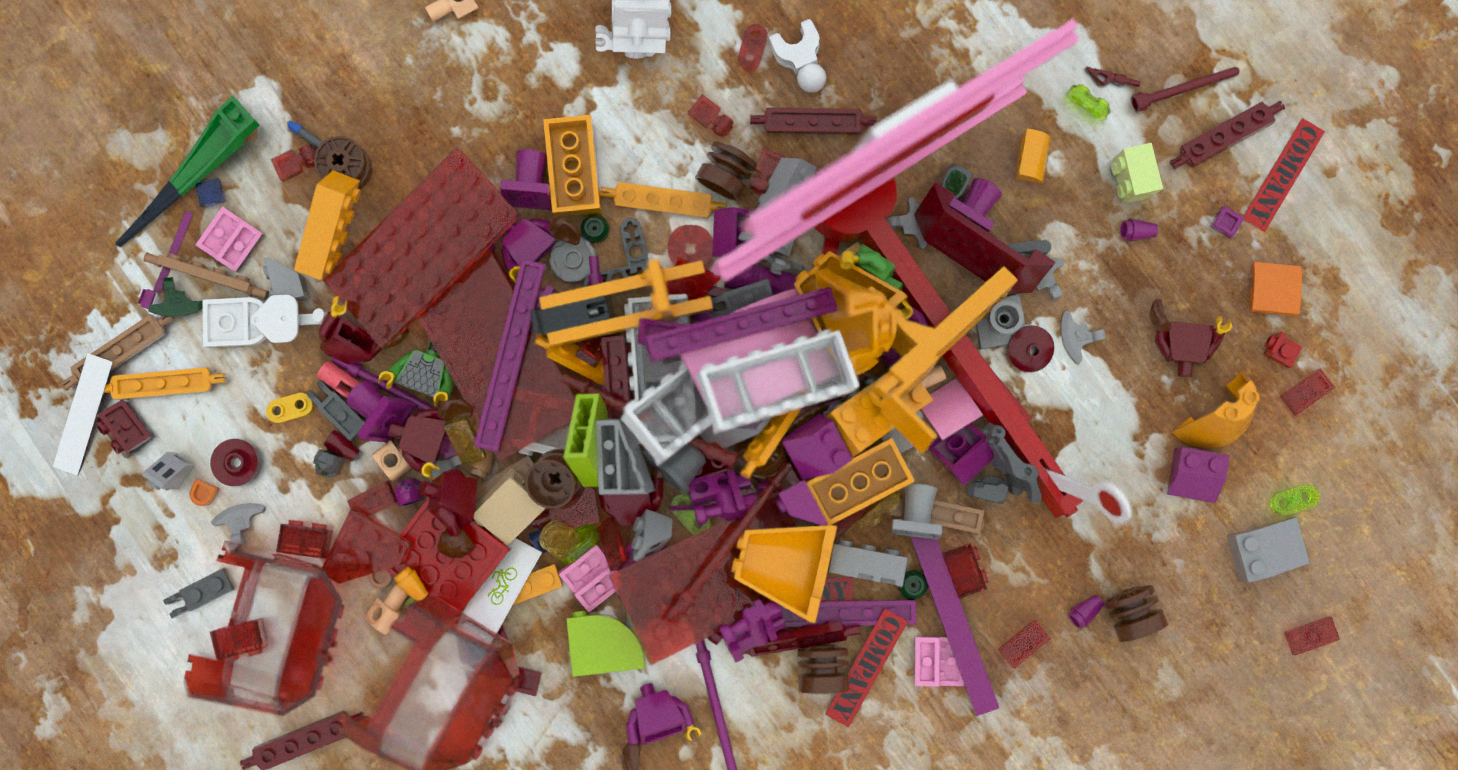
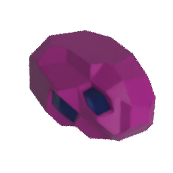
M408 478L398 483L395 488V497L399 507L425 499V496L419 493L421 486L419 480Z

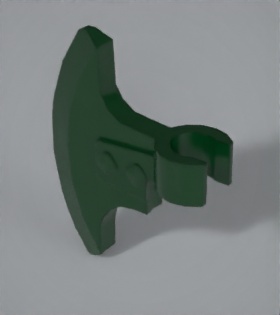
M173 277L163 278L162 284L165 300L161 304L150 305L148 311L160 316L181 317L203 309V301L189 300L185 295V291L174 290Z

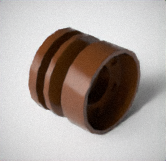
M335 136L328 138L320 144L314 156L315 170L322 179L334 170L360 180L358 189L365 187L371 179L373 167L369 155L348 137ZM339 159H342V161L344 162V164L341 166L338 162Z
M714 141L711 146L713 152L707 153V158L714 165L702 163L695 179L709 190L730 200L739 201L746 185L738 178L750 179L752 174L749 171H754L757 163L740 149Z
M757 435L740 441L734 446L735 456L743 468L748 463L743 455ZM781 440L765 465L755 468L750 476L758 482L771 483L778 481L786 475L791 467V459Z
M553 449L545 452L532 465L525 477V488L529 497L543 508L556 509L564 506L581 487L580 481L564 459L565 449ZM557 472L560 474L559 478L555 476Z
M1153 585L1137 586L1123 590L1104 602L1107 609L1116 608L1109 613L1110 618L1122 617L1123 619L1114 625L1120 642L1140 639L1168 626L1162 609H1150L1151 606L1159 601L1156 596L1148 597L1155 592Z
M830 644L811 645L806 648L797 649L798 657L808 658V660L798 661V666L809 668V672L798 675L799 692L831 694L849 691V674L838 672L837 669L838 667L848 665V660L837 659V657L848 655V649Z

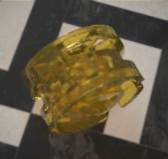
M561 520L548 523L540 534L541 547L557 559L570 556L577 548L579 541L578 533Z

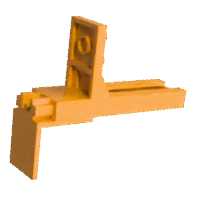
M1005 267L1001 268L935 329L907 321L903 313L889 303L895 313L897 322L896 334L891 347L902 359L890 368L889 372L873 386L874 389L869 395L872 397L871 401L877 407L880 406L882 408L880 413L921 454L928 449L937 435L901 399L927 377L942 355L989 314L994 305L1005 299L1018 280ZM872 286L869 289H867L881 296L887 301L885 295L878 290L876 291Z

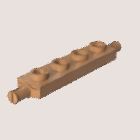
M148 252L144 255V262L157 265L159 268L163 266L248 293L251 297L255 296L264 300L268 298V290L250 284V279L236 274V277L232 278L227 276V271L215 267L213 271L204 269L205 264L191 260L190 264L182 262L183 257L169 253L168 257L156 256Z
M149 314L91 354L111 361V372L165 336L163 326L175 318L166 316L156 318L154 315ZM86 357L70 367L72 376L61 382L65 390L68 391L79 383Z

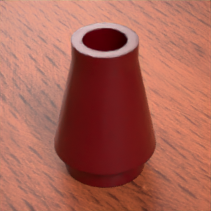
M333 430L323 443V446L327 448L326 451L346 458L351 462L360 452L351 441L336 430Z

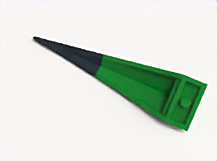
M234 96L230 97L215 111L182 164L145 211L117 240L115 245L118 247L123 246L245 144L243 140L260 125Z

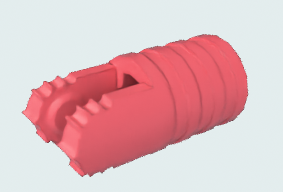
M330 360L323 364L316 376L346 399L351 389L346 387L344 383L351 386V388L361 383Z

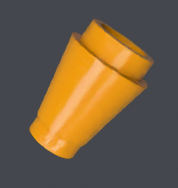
M409 566L393 578L397 582L396 586L417 603L428 595L415 569L411 570Z

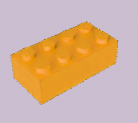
M591 115L543 119L553 215L555 218L602 213L594 126Z
M333 170L317 183L295 263V271L322 280L327 274L332 273L335 266H339L343 257V253L340 250L342 245H345L349 236V232H346L348 224H351L355 211L352 210L353 204L357 203L361 190L358 189L360 180Z
M885 375L826 416L835 424L852 458L895 428L880 413L882 408L880 406L877 407L871 401L872 397L869 395L874 389L873 386ZM921 382L901 399L914 413L933 401Z
M889 437L853 457V460L835 473L810 478L806 481V484L829 526L915 482L894 440L892 437Z

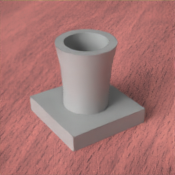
M1019 294L1005 297L1003 301L994 305L991 312L976 324L980 350L1008 345L1012 335L1020 328L1025 327ZM1000 316L1005 318V324L1000 321Z
M909 484L905 486L904 520L893 519L891 534L939 540L942 534V525L930 524L933 503L938 488L922 484Z

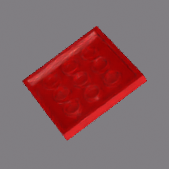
M428 497L379 560L378 564L393 577L407 566L411 570L415 569L428 592V595L422 601L451 624L511 548L484 526L478 525L473 520L460 528L474 543V549L470 554L454 559L440 553L437 548L439 538L442 532L447 529L435 515L428 511Z

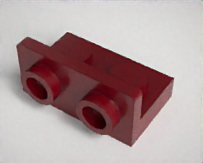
M123 399L97 414L98 423H96L98 430L103 436L108 435L112 441L110 445L117 454L121 453L124 458L130 456L132 450L151 439L150 434Z

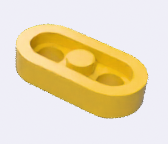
M297 393L271 401L266 407V415L274 423H285L310 415L315 408V403L307 394ZM300 400L304 402V406L301 409L297 407V403ZM276 407H280L281 413L279 415H275L274 413Z

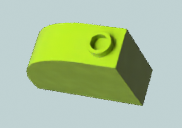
M576 394L564 453L565 461L583 487H599L596 421L608 419L607 408L600 394Z
M586 611L572 612V617L567 618L573 677L645 669L646 660L643 645L635 631L631 627H627L624 621L606 614L587 615Z

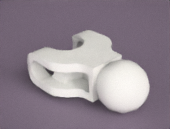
M807 19L801 22L803 39L799 43L788 44L782 39L780 34L775 33L769 36V45L777 63L794 71L801 89L809 93H815L823 88L827 77L824 69L818 65L816 57L819 50V34L813 22Z

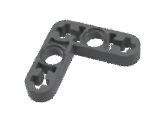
M625 219L620 226L628 266L600 272L602 278L607 276V282L611 281L614 274L620 273L624 278H627L626 271H630V275L638 274V269H642L645 272V269L649 268L643 231L637 219ZM628 224L638 227V229L634 230L635 238H641V241H632L627 244V240L631 241L630 233L625 232ZM633 246L641 247L643 250L642 256L632 258L629 254L630 249ZM588 276L585 278L584 287L589 286Z

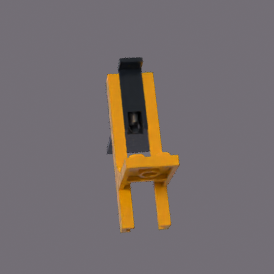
M658 259L648 261L649 268L645 269V272L640 275L540 297L542 310H530L534 333L537 336L547 334L549 345L557 347L605 335L619 336L620 331L638 328L640 318L669 321L713 311L710 296L670 305L666 287L667 281L705 273L703 262L701 260L663 269ZM646 286L654 287L655 293L650 294L654 309L615 318L611 294Z

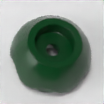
M598 214L587 216L580 226L581 235L589 243L603 242L610 231L607 220Z
M917 570L905 572L903 587L898 586L899 592L908 600L922 598L928 588L925 576Z

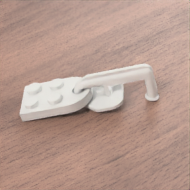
M273 295L266 302L251 297L203 300V347L250 346L260 344L266 339L273 343L292 342L298 335L299 326L321 325L328 312L317 308L313 311V314H298V302L290 295Z

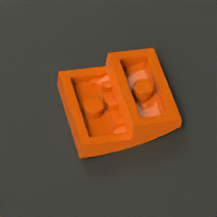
M1254 262L1251 266L1250 312L1298 316L1302 294V266Z

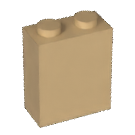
M511 468L475 504L474 521L478 525L484 526L506 545H509L545 508L537 505L529 497L525 488V478Z

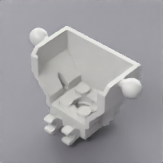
M612 0V32L603 25L595 27L596 50L625 52L626 57L634 59L653 56L655 53H665L666 41H670L669 21H667V18L671 17L670 0Z

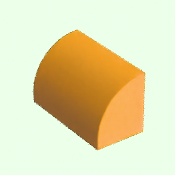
M1028 128L1022 135L1015 179L1043 184L1051 139L1048 134Z

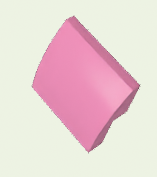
M221 207L196 243V246L236 272L263 233L226 208Z
M957 379L931 393L930 396L933 401L920 409L941 441L946 440L983 417L978 406Z
M596 543L558 572L559 576L573 591L574 596L588 613L626 584L624 578Z
M915 637V686H964L947 637Z

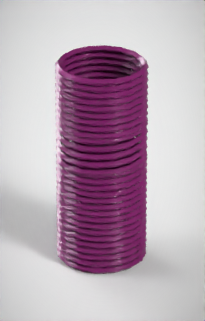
M753 264L730 280L724 281V288H731L732 290L768 278L773 294L776 295L795 289L794 283L798 275L783 272V270L780 271L781 275L771 273V268L761 266L760 268V265Z

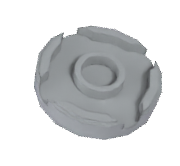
M581 237L578 245H572L559 240L551 251L549 259L551 269L558 278L565 282H582L590 275L589 256H596V253L589 241Z

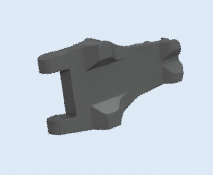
M989 423L983 428L981 433L987 434L985 441L989 443L994 453L993 468L1005 474L1007 481H1009L1008 490L1011 494L1019 496L1024 490L1027 492L1029 501L1038 503L1042 497L1036 481L1039 473L1034 465L1024 463L1017 457L1004 439V428Z

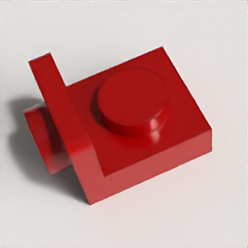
M1283 332L1270 335L1264 345L1266 350L1263 355L1287 368H1291L1302 346L1285 337L1286 334Z

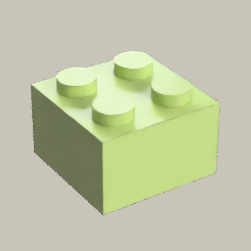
M1152 143L1125 148L1112 159L1111 170L1113 175L1117 176L1119 184L1117 185V194L1120 199L1122 198L1123 204L1149 199L1163 189Z

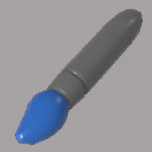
M292 121L287 122L289 129L293 133L298 134L314 147L318 148L323 142L304 129L302 125Z

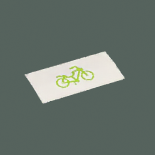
M516 538L507 545L511 550L462 612L463 615L495 633L501 627L542 553Z

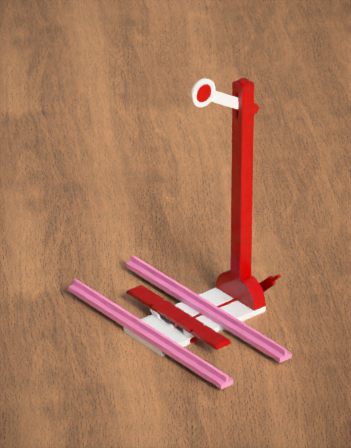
M1074 19L1070 20L1056 31L1050 32L959 89L951 80L872 128L849 156L773 201L769 206L749 216L742 227L747 234L752 232L755 238L738 247L736 251L717 260L711 268L715 276L720 275L723 281L730 280L738 275V273H741V271L813 227L824 236L821 253L824 255L830 251L838 256L840 242H849L860 238L865 246L879 252L882 257L894 264L895 269L892 278L903 283L901 291L907 295V303L921 312L928 326L935 329L952 313L886 221L897 201V187L894 176L1022 98L1027 93L1022 85L1025 81L1023 75L1074 45L1079 40V37L1074 32L1078 27ZM966 334L942 355L986 420L993 425L1004 428V439L1017 457L1024 463L1036 467L1039 472L1036 481L1042 496L1041 498L1055 518L1063 515L1067 518L1078 511L1076 506L1082 503L1083 500L1098 505L1101 511L1116 523L1124 524L1130 520L1132 516L1131 507L1126 497L1116 486L1103 480L1097 482L1094 486H1090L1065 476Z

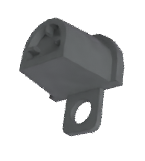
M690 442L659 466H657L655 459L646 450L642 451L646 461L683 495L689 492L688 486L706 463L705 457Z

